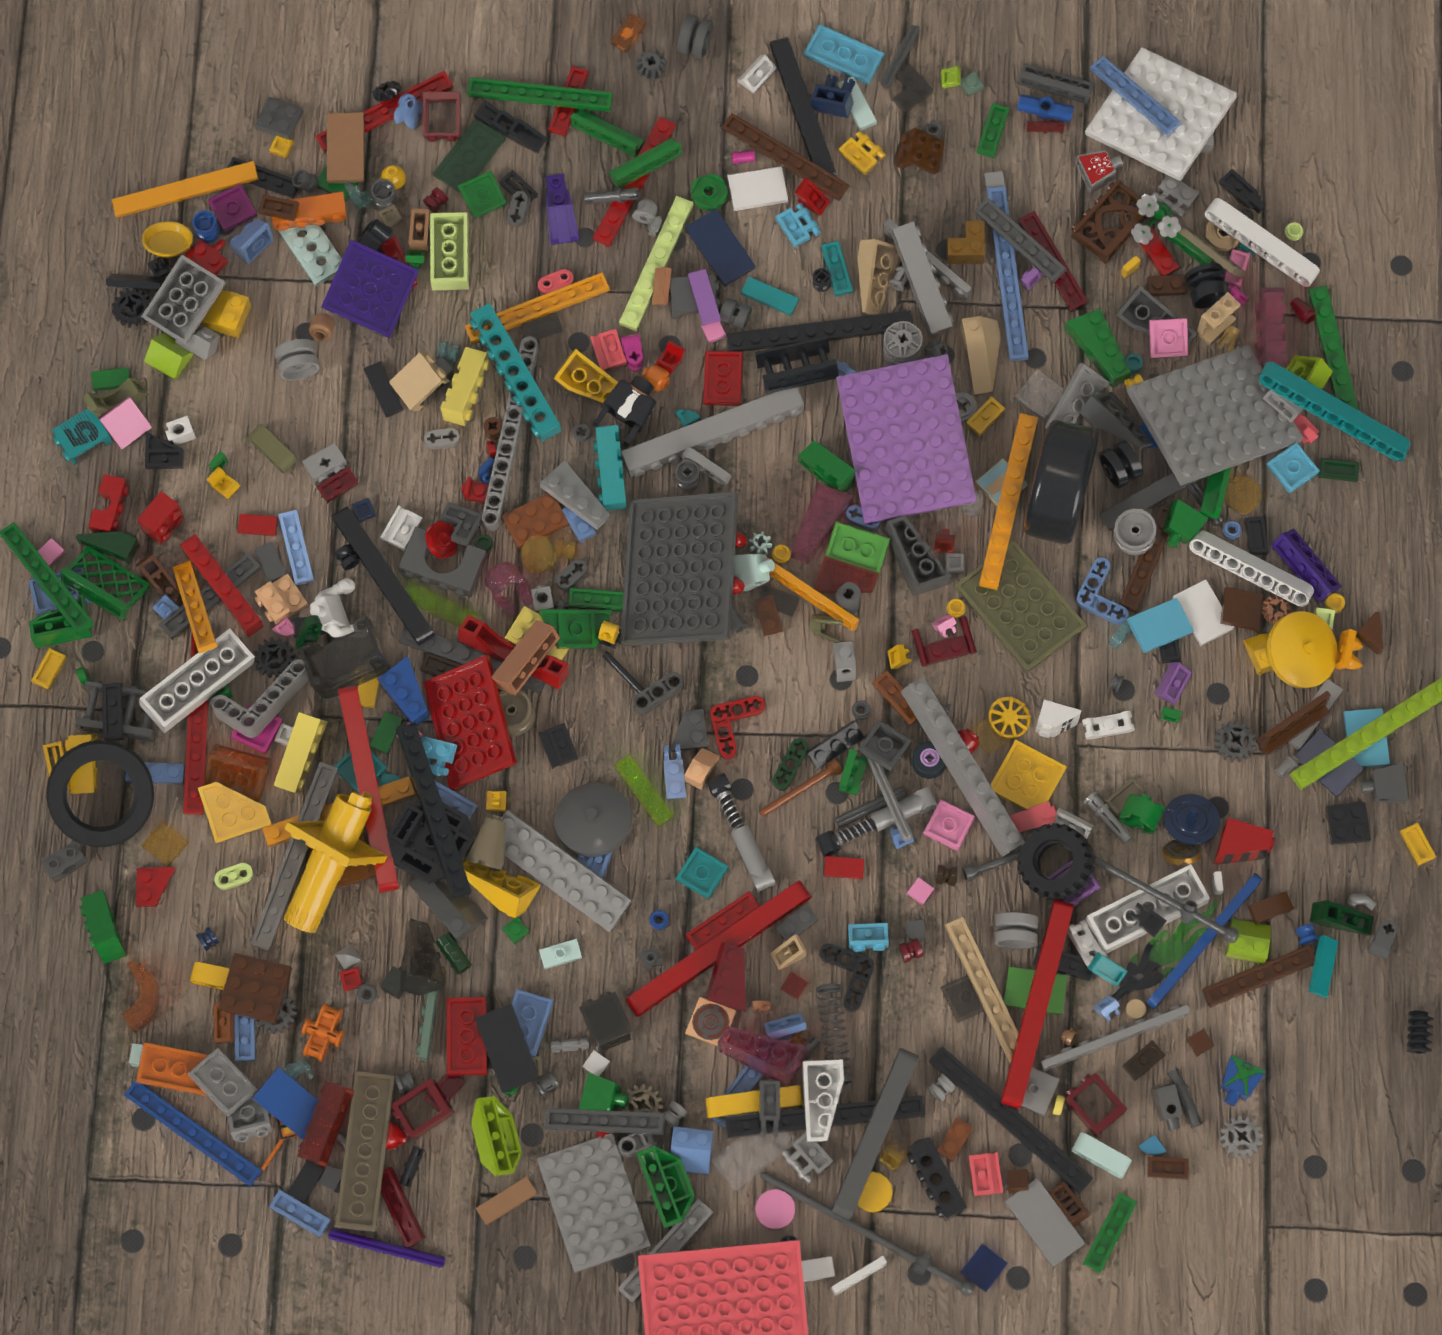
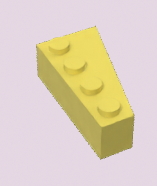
M465 347L457 368L459 373H454L451 386L453 388H448L446 402L441 404V411L445 421L465 426L466 422L470 421L473 412L471 410L472 405L476 404L478 400V388L482 387L484 382V371H487L490 365L487 352Z
M298 713L273 786L298 794L300 790L303 791L306 784V775L312 767V760L317 752L328 721L308 714Z

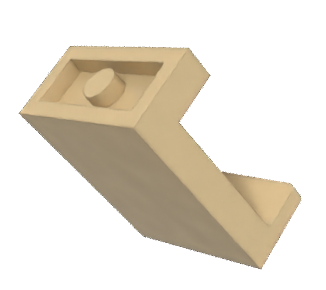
M1227 292L1201 316L1196 333L1210 346L1225 332L1228 326H1232L1237 319L1232 314L1240 307V303Z
M419 352L389 381L407 407L413 411H420L424 407L422 402L442 383L447 384L449 382L446 378V372L435 363L436 359L430 353Z

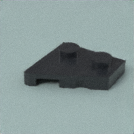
M146 433L145 469H183V448L171 445L164 439L156 438L151 433Z

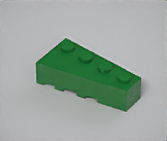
M1100 308L1066 321L1064 331L1073 338L1074 343L1083 350L1090 362H1093L1100 374L1110 382L1111 387L1124 383L1125 379H1130L1131 371Z

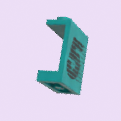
M88 408L52 429L55 435L52 437L58 447H63V456L67 462L71 460L73 465L77 464L76 457L99 443L104 442L107 446L113 442L101 421Z

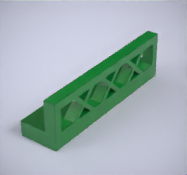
M580 109L577 114L573 113L571 116L573 128L633 157H637L644 145L643 139Z
M671 138L611 170L609 176L617 188H622L681 156V144L679 141L675 142Z
M1231 468L1208 476L1200 513L1206 517L1218 520Z

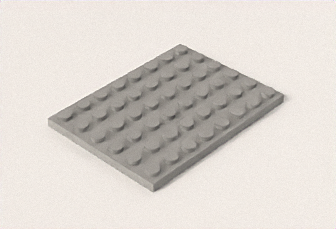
M1249 345L1134 384L1126 389L1181 486L1291 446L1296 442L1299 443L1304 439L1294 421H1288L1262 399L1270 389L1259 382L1263 368Z

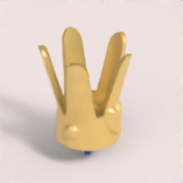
M1228 326L1224 335L1217 341L1219 342L1222 339L1218 349H1221L1230 342L1228 352L1232 351V349L1234 350L1236 340L1241 334L1237 326Z

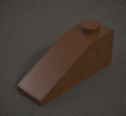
M149 553L135 564L161 597L166 593L179 606L183 604L179 587L153 554Z

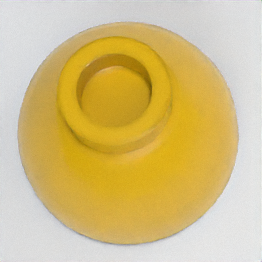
M389 165L382 171L381 179L391 181L395 190L405 184L406 174L401 167Z

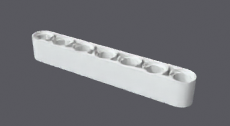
M1215 198L1205 211L1204 215L1209 221L1302 286L1309 287L1319 274L1320 270L1314 263L1224 200Z
M1198 531L1189 544L1190 550L1193 553L1297 606H1306L1314 593V588L1309 583L1207 531Z

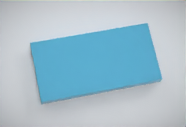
M819 24L803 56L869 85L885 53Z

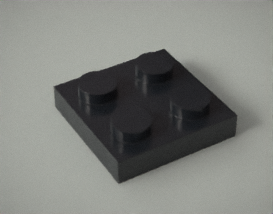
M1366 802L1326 806L1331 845L1370 842Z

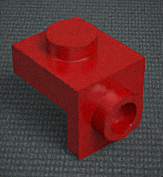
M669 341L665 351L657 359L656 365L672 374L682 362L685 348Z

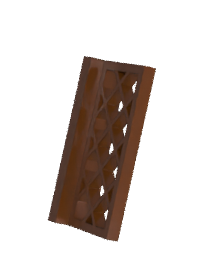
M1328 691L1324 692L1256 739L1257 744L1268 757L1329 715L1330 711L1326 706L1331 694Z

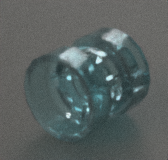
M441 341L437 350V359L442 357L443 359H448L451 363H456L460 353V346L456 344L449 345L448 342Z

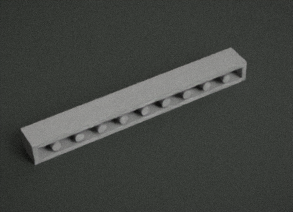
M797 388L774 392L621 451V457L629 476L639 477L645 471L657 470L666 463L679 461L687 447L697 452L703 449L709 450L718 443H727L734 437H742L749 434L752 430L764 429L770 423H779L786 417L798 416L804 411V403Z
M921 677L907 685L901 691L903 697L1000 855L1003 857L1019 848L1020 845L1025 843L1023 837L925 678Z

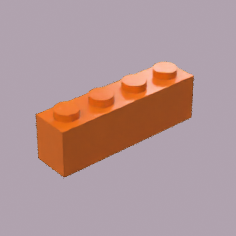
M343 192L290 199L299 202L295 221L272 217L274 230L285 231L288 228L294 227L304 228L307 225L314 224L319 226L328 222L340 223L343 220H348Z

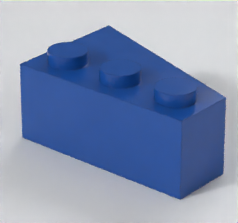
M407 656L377 680L380 687L410 724L416 723V726L429 718V713Z

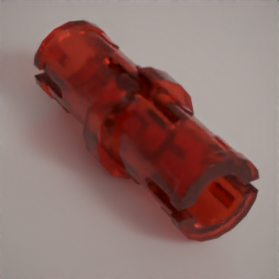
M1043 119V121H1027L1026 132H1043V134H1047V132L1063 133L1064 121H1047V119Z

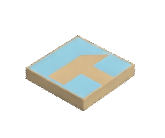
M1003 458L975 481V485L997 507L1008 465ZM1023 480L1021 492L1029 485L1025 480Z

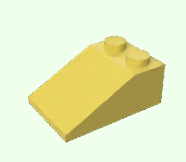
M524 606L506 634L505 639L517 645L536 620L543 622L541 616ZM554 645L547 655L563 660L569 649H557L556 645Z

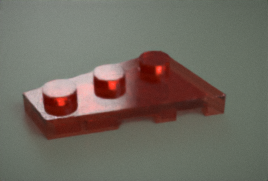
M825 556L813 589L819 593H837L838 588L845 582H852L859 587L861 593H873L879 573Z

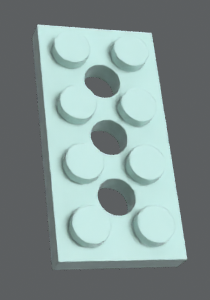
M314 224L307 225L304 228L294 227L288 228L285 231L277 230L315 287L335 276L342 258L320 226ZM301 230L307 231V235L305 237H299L297 236L298 232ZM311 244L317 246L314 251H308L307 247ZM321 258L326 260V263L322 266L316 264Z

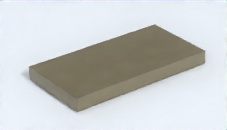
M1181 225V230L1179 231L1181 235L1231 274L1240 278L1245 276V270L1192 229Z

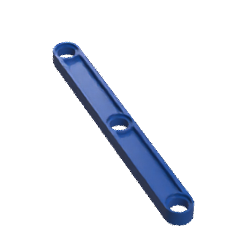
M1254 873L1214 922L1225 926L1261 883L1263 878ZM1211 928L1205 931L1146 1003L1153 1009L1158 1006L1218 932Z

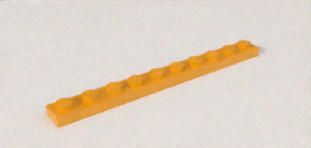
M1022 413L1019 415L979 586L998 590L1038 417Z

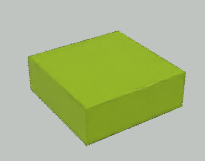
M959 66L941 70V84L944 89L961 85Z

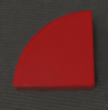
M487 441L486 445L489 455L492 459H495L496 447L494 441Z

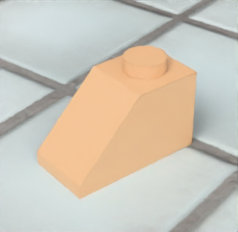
M701 748L684 775L685 782L702 790L719 756Z

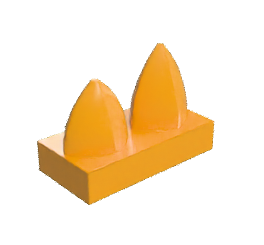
M1348 629L1340 632L1337 645L1338 657L1334 669H1358L1363 666L1360 660L1352 654L1353 651L1363 648L1361 641L1356 637L1357 631Z

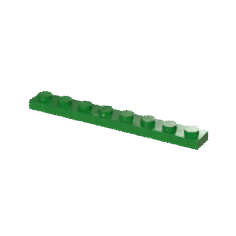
M470 77L467 90L468 97L604 112L611 111L613 92Z
M1325 285L1309 288L1308 294L1311 306L1317 315L1315 322L1325 362L1333 371L1330 376V382L1334 397L1359 411L1328 287Z
M13 522L0 530L1 538L76 634L80 635L94 626L90 617L16 523Z

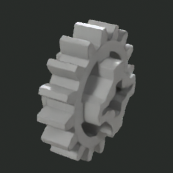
M1239 1115L1237 1121L1231 1117V1124L1228 1122L1223 1124L1226 1129L1220 1130V1133L1224 1134V1136L1219 1137V1141H1224L1221 1148L1228 1149L1227 1155L1232 1152L1233 1159L1240 1155L1241 1160H1244L1246 1154L1249 1158L1253 1156L1252 1151L1257 1154L1259 1150L1256 1146H1262L1263 1143L1259 1139H1262L1263 1135L1258 1134L1261 1127L1256 1128L1254 1126L1256 1124L1255 1120L1250 1123L1248 1116L1245 1120H1242L1241 1115ZM1236 1125H1244L1246 1127L1238 1128ZM1251 1131H1252V1133H1253V1135H1254V1143H1253V1140H1252L1251 1137H1250V1132H1251ZM1228 1133H1229V1135L1232 1137V1143H1231V1144L1229 1143V1140H1228ZM1243 1134L1245 1136L1244 1140L1239 1141L1237 1138ZM1244 1147L1247 1150H1237L1236 1148Z

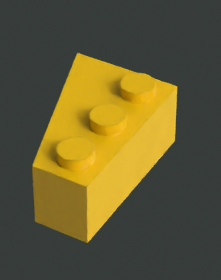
M98 733L69 735L65 741L66 751L79 744L98 739ZM96 761L86 763L74 772L67 786L68 790H71V794L97 792L98 768L96 767Z

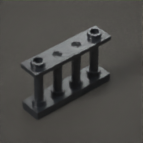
M828 336L755 352L757 368L764 367L766 375H762L765 393L770 394L837 379L836 377L839 376L836 359L828 360L826 354L830 353ZM819 355L821 362L810 365L808 357ZM801 359L803 366L792 369L790 361ZM783 363L785 370L774 373L772 365Z

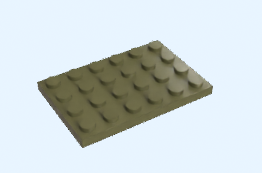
M1014 540L1007 547L998 590L979 586L984 563L955 584L957 591L1027 673L1087 627L1084 621Z

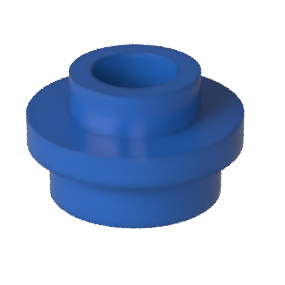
M662 910L654 911L649 918L650 925L656 930L666 928L669 923L667 913ZM659 917L663 919V922L660 924L656 923V919Z

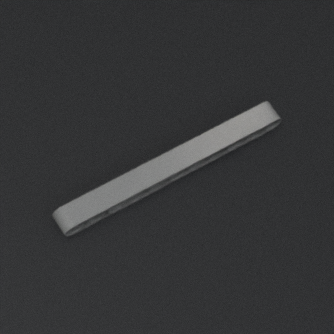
M527 336L521 341L519 354L524 363H530L527 368L533 377L539 348L537 340L532 336ZM529 345L534 346L531 350L526 349ZM520 386L518 390L523 391L527 389V386ZM512 390L507 402L482 513L483 525L488 531H496L501 523V515L504 510L524 420L522 415L524 410L521 406L518 407L513 399L515 395ZM512 414L519 415L517 418L510 417ZM508 431L515 432L512 436L506 435ZM505 448L511 449L509 453L502 452ZM502 465L507 466V469L503 471L498 468ZM497 483L504 484L501 488L494 487ZM494 500L499 501V504L496 506H493L490 503ZM489 518L496 519L493 523L486 522Z

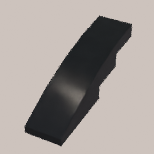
M485 100L474 115L475 118L493 130L536 153L540 151L548 139L517 117L515 119L502 109L499 111Z

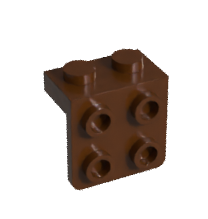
M917 128L903 133L900 139L901 145L897 154L896 167L903 169L913 164L932 174L938 173L944 142Z

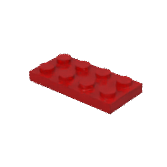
M486 997L447 998V1076L487 1075V1051L475 1021L476 1017L487 1013Z

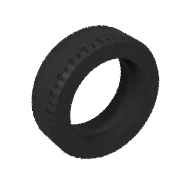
M107 740L89 741L67 751L53 767L47 784V806L56 826L70 839L90 847H110L130 839L145 825L154 803L153 780L144 761L128 747ZM99 760L109 761L123 768L129 775L134 787V799L129 812L117 823L104 827L91 826L79 820L71 811L67 801V786L74 772L86 763Z

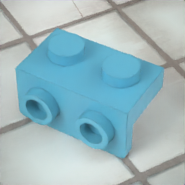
M887 923L848 924L849 949H853L855 952L865 951L866 948H873L874 951H883L889 947Z

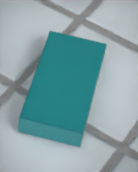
M1097 952L1087 967L1090 971L1118 987L1128 970Z

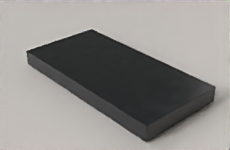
M512 1004L475 1018L502 1093L540 1079Z

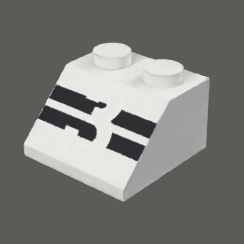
M1044 700L1035 732H1038L1042 737H1055L1078 725L1082 710Z

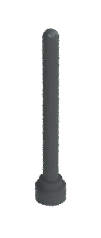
M1017 851L976 867L974 865L962 867L964 877L967 882L975 880L979 873L1017 860V856H1020L1021 852Z

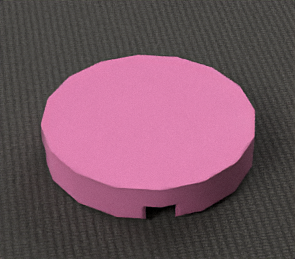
M778 1189L768 1190L757 1200L755 1207L756 1217L760 1224L768 1229H783L794 1218V1201L785 1191Z

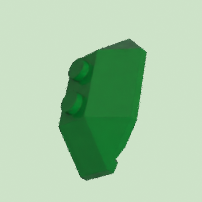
M657 1146L637 1152L639 1163L664 1228L683 1222L695 1198V1194L681 1158Z

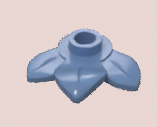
M405 94L399 99V107L394 112V121L396 124L404 121L407 127L414 129L419 123V116H423V102L416 100L411 94Z

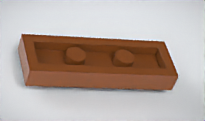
M885 671L872 682V685L909 726L918 720L901 693L903 690L902 686L888 671Z

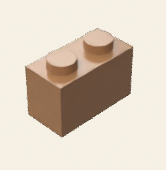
M411 209L410 250L426 251V253H429L430 210Z

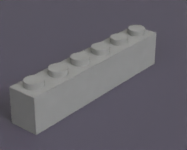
M913 221L893 228L890 233L928 335L932 336L949 330L952 327L953 318L950 312L947 313L945 307L947 302L944 295L940 294L938 278H934L932 273L934 267L931 260L928 261L927 248L925 243H921L919 238L921 232L918 225L915 226Z

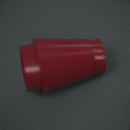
M1298 297L1291 301L1290 306L1301 323L1307 325L1316 318L1315 310Z

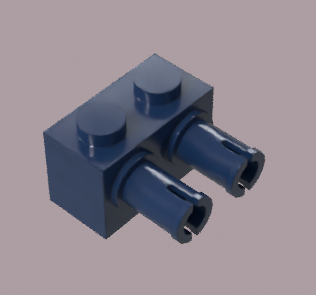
M828 74L824 85L816 84L811 96L813 109L816 112L848 118L854 104L851 92L856 82L851 78H845L842 88H835L838 77Z

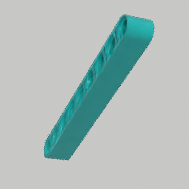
M1274 362L1265 363L1259 377L1260 384L1392 460L1398 462L1405 460L1411 445L1406 437Z

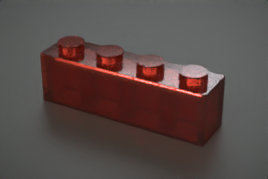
M326 1081L320 1091L318 1104L313 1109L311 1122L306 1127L304 1140L299 1145L298 1157L326 1167L354 1091Z

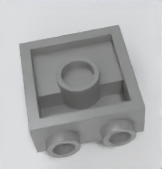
M253 1096L228 1117L230 1132L234 1141L246 1142L249 1137L256 1135L258 1137H265L268 1135V1132L273 1131L269 1112L252 1099Z

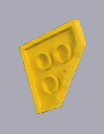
M218 782L198 788L216 844L272 825L266 806Z

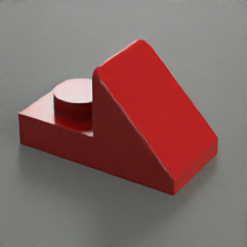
M803 178L794 192L799 197L798 203H802L805 208L820 216L830 203V200L809 178Z

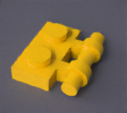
M858 131L855 136L859 140L856 142L851 137L838 149V152L865 176L877 165V160L874 157L878 156L883 160L886 154L879 145H875L870 140L871 138L867 134L864 135L861 131ZM863 146H867L870 151L867 152Z

